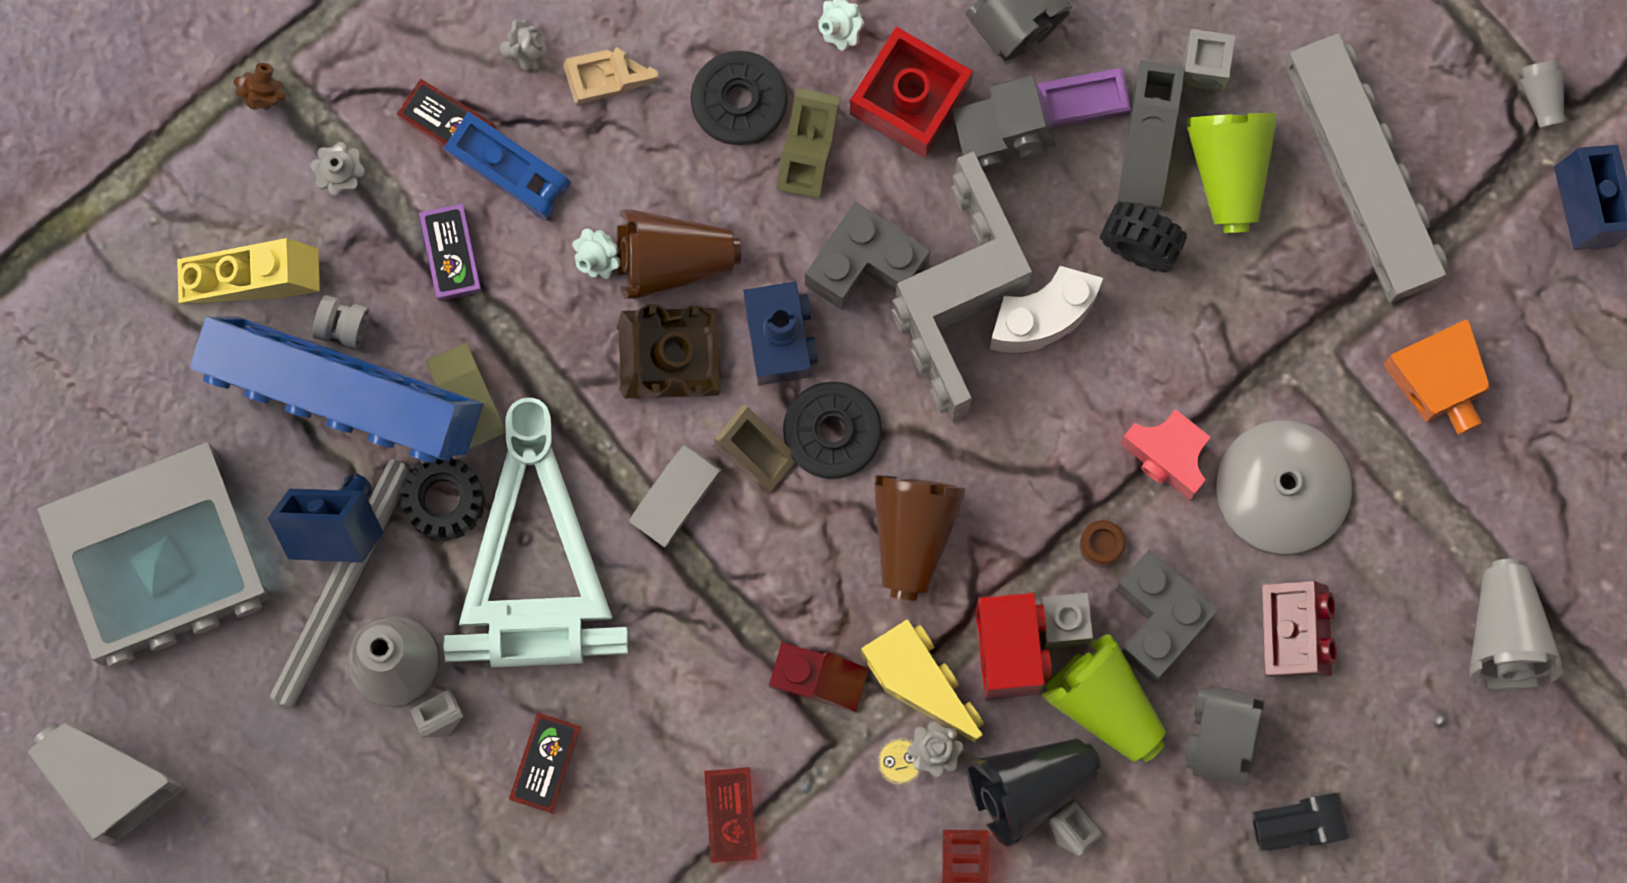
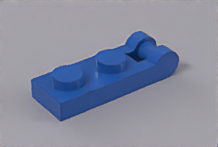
M469 111L442 150L545 220L549 218L554 210L552 203L558 194H564L571 184V181L563 174ZM534 175L544 182L538 194L526 187Z

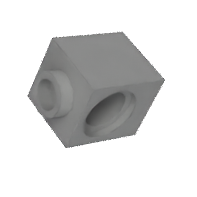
M1191 29L1185 44L1182 65L1185 67L1182 87L1223 93L1230 76L1235 35Z
M1088 593L1041 598L1039 604H1044L1046 631L1043 632L1042 637L1044 649L1090 644L1093 636Z

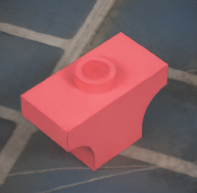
M1176 409L1161 425L1143 427L1134 423L1124 435L1120 445L1144 463L1141 469L1157 483L1163 484L1164 481H1167L1191 500L1206 481L1198 468V456L1211 437Z

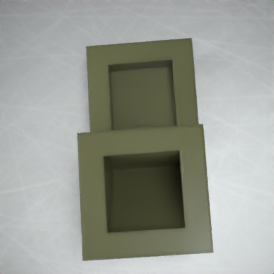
M797 88L794 96L789 132L782 151L777 190L820 198L836 127L840 96Z
M467 342L425 360L437 387L483 403L469 449L506 433Z

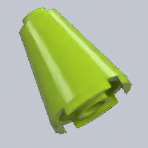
M1276 113L1227 114L1187 118V129L1213 224H1223V233L1250 232V223L1259 222L1277 124Z
M1105 634L1090 643L1095 650L1093 653H1086L1081 656L1078 652L1047 683L1045 688L1048 691L1042 693V697L1050 705L1130 761L1134 762L1141 758L1144 762H1147L1164 748L1165 743L1162 741V738L1165 736L1166 730L1116 640L1110 634Z

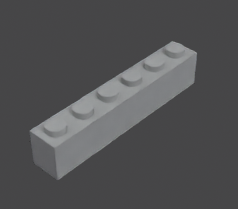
M1339 33L1289 52L1284 66L1389 304L1439 285L1446 276L1444 270L1448 267L1445 254L1439 244H1432L1426 230L1430 227L1427 214L1420 203L1415 205L1408 190L1412 187L1408 171L1402 163L1397 165L1391 152V148L1394 147L1391 133L1386 124L1382 123L1379 125L1373 111L1376 108V102L1372 90L1367 83L1361 84L1355 71L1358 68V61L1350 44L1344 45Z

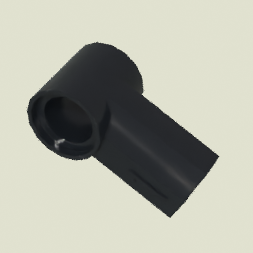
M1340 793L1310 797L1299 800V804L1253 812V829L1259 852L1282 849L1304 843L1314 846L1349 839Z

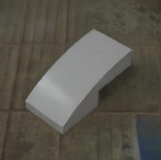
M684 444L656 480L628 522L663 547L670 545L692 510L700 504L722 469L689 445Z

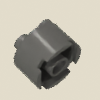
M979 0L966 11L965 15L1004 64H1009L1027 53L1022 45L1027 47L1035 41L1040 43L1055 31L1069 16L1070 12L1068 10L1072 9L1073 6L1068 0Z
M1210 685L1209 690L1199 689L1194 716H1196L1195 724H1200L1199 735L1190 733L1185 761H1187L1186 768L1193 769V776L1248 787L1249 773L1242 772V770L1252 772L1261 727L1259 719L1261 709H1264L1265 703L1264 695Z

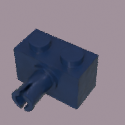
M1617 144L1577 148L1554 166L1573 249L1585 250L1614 247L1627 238V179L1619 146Z
M797 281L744 289V302L758 386L811 378L810 364L818 363L815 338H806L803 321L811 320L807 293H798Z
M351 473L346 476L338 490L289 488L268 517L287 558L291 560L363 563L383 534V530L367 499L372 491L370 482L360 474H355L353 477Z

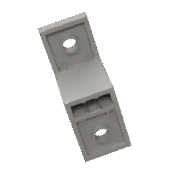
M974 151L957 158L955 174L952 175L954 185L950 188L961 211L968 209L971 215L973 225L969 227L977 247L897 283L896 298L892 300L894 309L891 310L901 334L909 332L912 338L913 349H910V352L920 374L928 371L932 380L930 381L932 389L929 392L939 414L947 412L951 422L968 415L972 398L940 331L1001 304L1004 296L1016 297L1027 292L1032 273Z

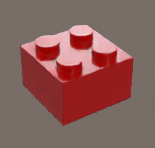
M896 26L851 97L850 115L926 159L953 115L952 109L959 106L969 90L973 70Z
M1034 593L979 598L975 608L984 700L1039 695L1044 683L1048 682V677H1051L1049 650H1040L1039 637H1043V632L1046 631L1044 604H1035Z

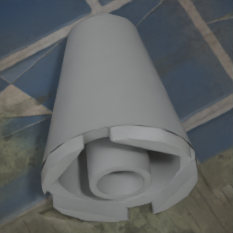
M1515 559L1494 561L1492 567L1483 573L1469 672L1473 684L1477 685L1478 680L1483 679L1486 681L1487 689H1529L1538 687V678L1550 674V682H1553L1563 674L1562 660L1530 570L1524 565H1519V561Z
M398 615L380 617L366 624L354 637L348 652L347 664L349 675L354 686L367 699L388 707L407 705L422 697L433 682L439 667L438 648L426 628L415 620Z

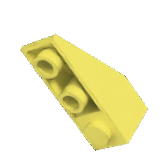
M287 238L177 259L178 301L181 304L279 299L320 292L318 248Z
M907 619L861 648L863 659L886 693L947 728L956 729L958 734L974 743L981 739L982 734L978 728L983 726L984 723L970 701L963 705L957 697L954 689L959 687V684L945 663L939 667L929 653L934 648V645L921 625L913 629Z

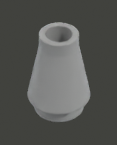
M1557 60L1521 68L1523 79L1519 81L1537 118L1539 128L1564 123V70H1559Z

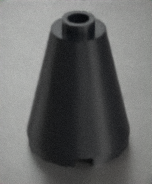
M1072 739L979 758L970 763L973 766L967 769V777L978 811L987 809L993 819V822L986 826L1001 844L1008 847L1019 843L1097 779V769L1100 768V760L1092 745L1089 743L1084 744L1079 739Z

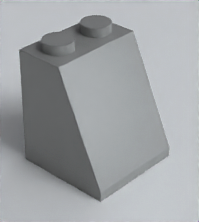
M55 723L42 730L34 738L36 745L27 751L91 838L110 846L114 845L185 790L179 781L66 723H63L61 726Z

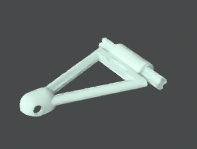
M535 398L520 399L510 406L506 414L505 427L508 451L458 626L489 625V633L444 635L445 662L490 660L491 668L580 664L583 663V656L628 654L627 627L582 629V621L610 620L613 617L552 449V427L548 408L543 402ZM527 465H535L581 597L489 601Z

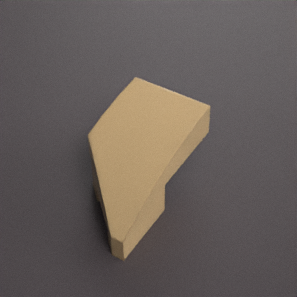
M617 47L613 52L604 50L567 58L563 64L575 106L618 95L656 82L659 77L658 72L650 66L647 69L626 57V52Z

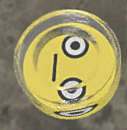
M902 737L894 738L887 741L881 747L877 765L881 775L887 781L899 785L907 784L916 779L921 771L916 770L913 766L916 758L909 756L907 752L908 747L913 743L912 740Z

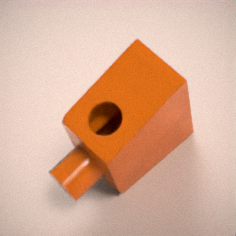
M1467 319L1391 354L1385 361L1384 366L1426 422L1447 413L1458 436L1483 424L1471 401L1483 396L1489 389V383L1471 326Z

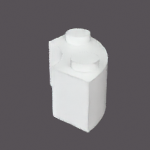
M1059 266L1052 281L1039 292L1024 297L1004 296L989 349L1009 353L1034 351L1044 348L1046 345L1070 334L1090 312L1103 278Z

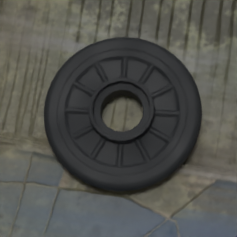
M730 51L712 58L700 69L692 85L690 100L696 121L708 135L723 143L746 145L764 139L777 128L785 115L788 94L781 73L768 59L753 52ZM735 87L746 88L752 95L751 102L744 108H733L726 100L728 92Z
M823 382L807 388L793 400L785 415L783 436L785 444L791 449L792 459L802 469L817 477L839 479L859 472L873 459L881 442L882 423L876 406L863 391L847 383ZM835 418L844 424L846 432L841 440L829 442L821 436L819 429L825 420Z

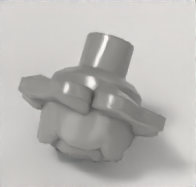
M519 19L513 20L511 31L507 34L508 41L500 46L501 54L507 60L515 58L524 71L530 68L537 70L540 58L547 51L545 35L537 26H531L528 19L521 21Z
M338 142L331 148H320L317 152L319 159L312 161L310 165L316 174V186L319 189H326L328 187V191L334 196L343 190L357 189L358 181L356 178H361L365 174V169L360 164L359 151L355 148L347 150V146L343 142Z
M936 721L930 722L927 730L923 727L916 728L914 731V741L907 750L909 756L916 758L913 764L914 768L918 771H928L936 778L943 774L944 769L950 772L954 771L957 768V758L964 750L963 744L955 741L958 734L956 729L944 728Z

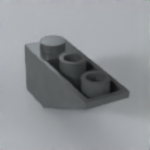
M1140 60L1135 78L1117 202H1131L1134 205L1140 204L1145 207L1162 208L1185 70L1183 66Z

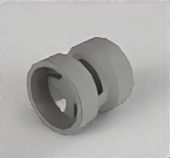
M325 295L315 315L312 336L315 339L326 342L330 339L339 340L344 347L357 350L366 333L370 309L367 306L356 303L352 306L343 305L339 298Z

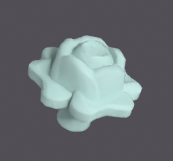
M833 0L824 2L823 15L819 19L818 24L819 30L824 35L826 42L834 43L840 50H846L849 45L854 46L859 43V33L864 26V21L857 4L848 3L846 0Z
M584 229L581 237L572 243L573 248L578 252L574 256L577 268L583 273L588 272L591 277H596L600 274L602 278L608 279L611 277L613 270L621 265V261L617 257L619 252L618 246L602 230H597L594 233L590 229Z

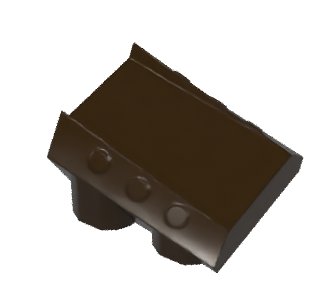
M646 304L639 310L621 311L617 324L619 331L621 381L619 390L624 399L719 396L720 369L716 308L688 306L685 309H665L661 305Z

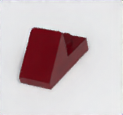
M781 642L769 682V688L856 713L869 668L831 652L825 651L824 654Z

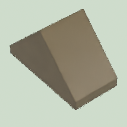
M745 404L739 408L715 438L716 450L770 492L795 463L791 457V449Z

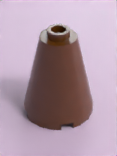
M633 209L620 212L619 216L627 221L626 225H617L616 245L619 248L617 257L621 261L620 267L617 268L618 275H627L628 281L627 287H620L624 299H638L732 273L734 265H739L741 262L740 239L733 238L730 229Z
M875 475L874 489L882 587L891 589L890 597L917 601L918 593H927L963 502L966 488L921 479L896 480L897 476Z

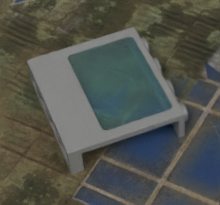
M209 442L37 508L92 660L100 665L107 663L108 668L121 666L134 659V652L149 646L151 651L167 648L177 642V635L193 630L194 634L210 631L220 625L218 619L236 613L237 617L248 616L263 608L261 602L271 599L269 590L261 582L220 473L219 467L222 465L219 457Z

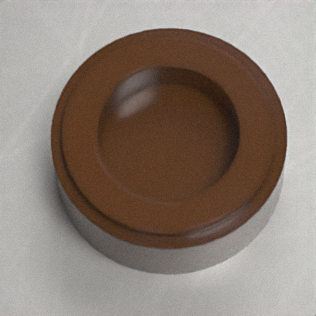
M1099 520L1089 524L1084 529L1079 542L1080 552L1084 559L1097 567H1108L1115 564L1121 558L1126 546L1125 535L1121 528L1107 520Z

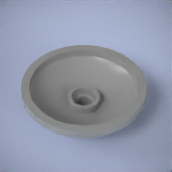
M1270 421L1254 426L1244 432L1231 444L1224 454L1216 477L1218 506L1229 528L1237 537L1251 547L1276 555L1303 553L1327 541L1344 521L1352 496V481L1349 467L1339 448L1319 430L1295 421ZM1283 475L1292 476L1296 482L1295 488L1291 490L1284 489L1280 484V477Z

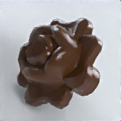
M258 63L254 73L245 72L243 77L234 78L233 83L237 87L236 95L242 97V101L250 109L256 110L261 108L268 110L271 106H275L277 101H284L286 99V93L283 91L284 83L273 79V67L269 64Z

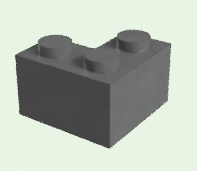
M1033 75L989 87L991 99L952 109L963 156L974 151L984 172L1000 168L1004 165L1003 160L1021 156L1022 160L1041 157L1047 153L1046 148L1056 146L1044 97Z
M855 201L805 273V286L843 310L866 275L871 276L896 293L897 283L917 275L925 269L929 263L930 250Z
M1150 549L1115 589L1118 594L1148 619L1123 648L1122 653L1130 664L1154 684L1219 610Z

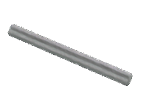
M394 459L388 462L369 499V503L382 530L401 496V486H405L406 483L404 477L408 471L412 473V469L408 465ZM374 547L363 563L337 562L270 694V698L274 702L286 708L294 707Z

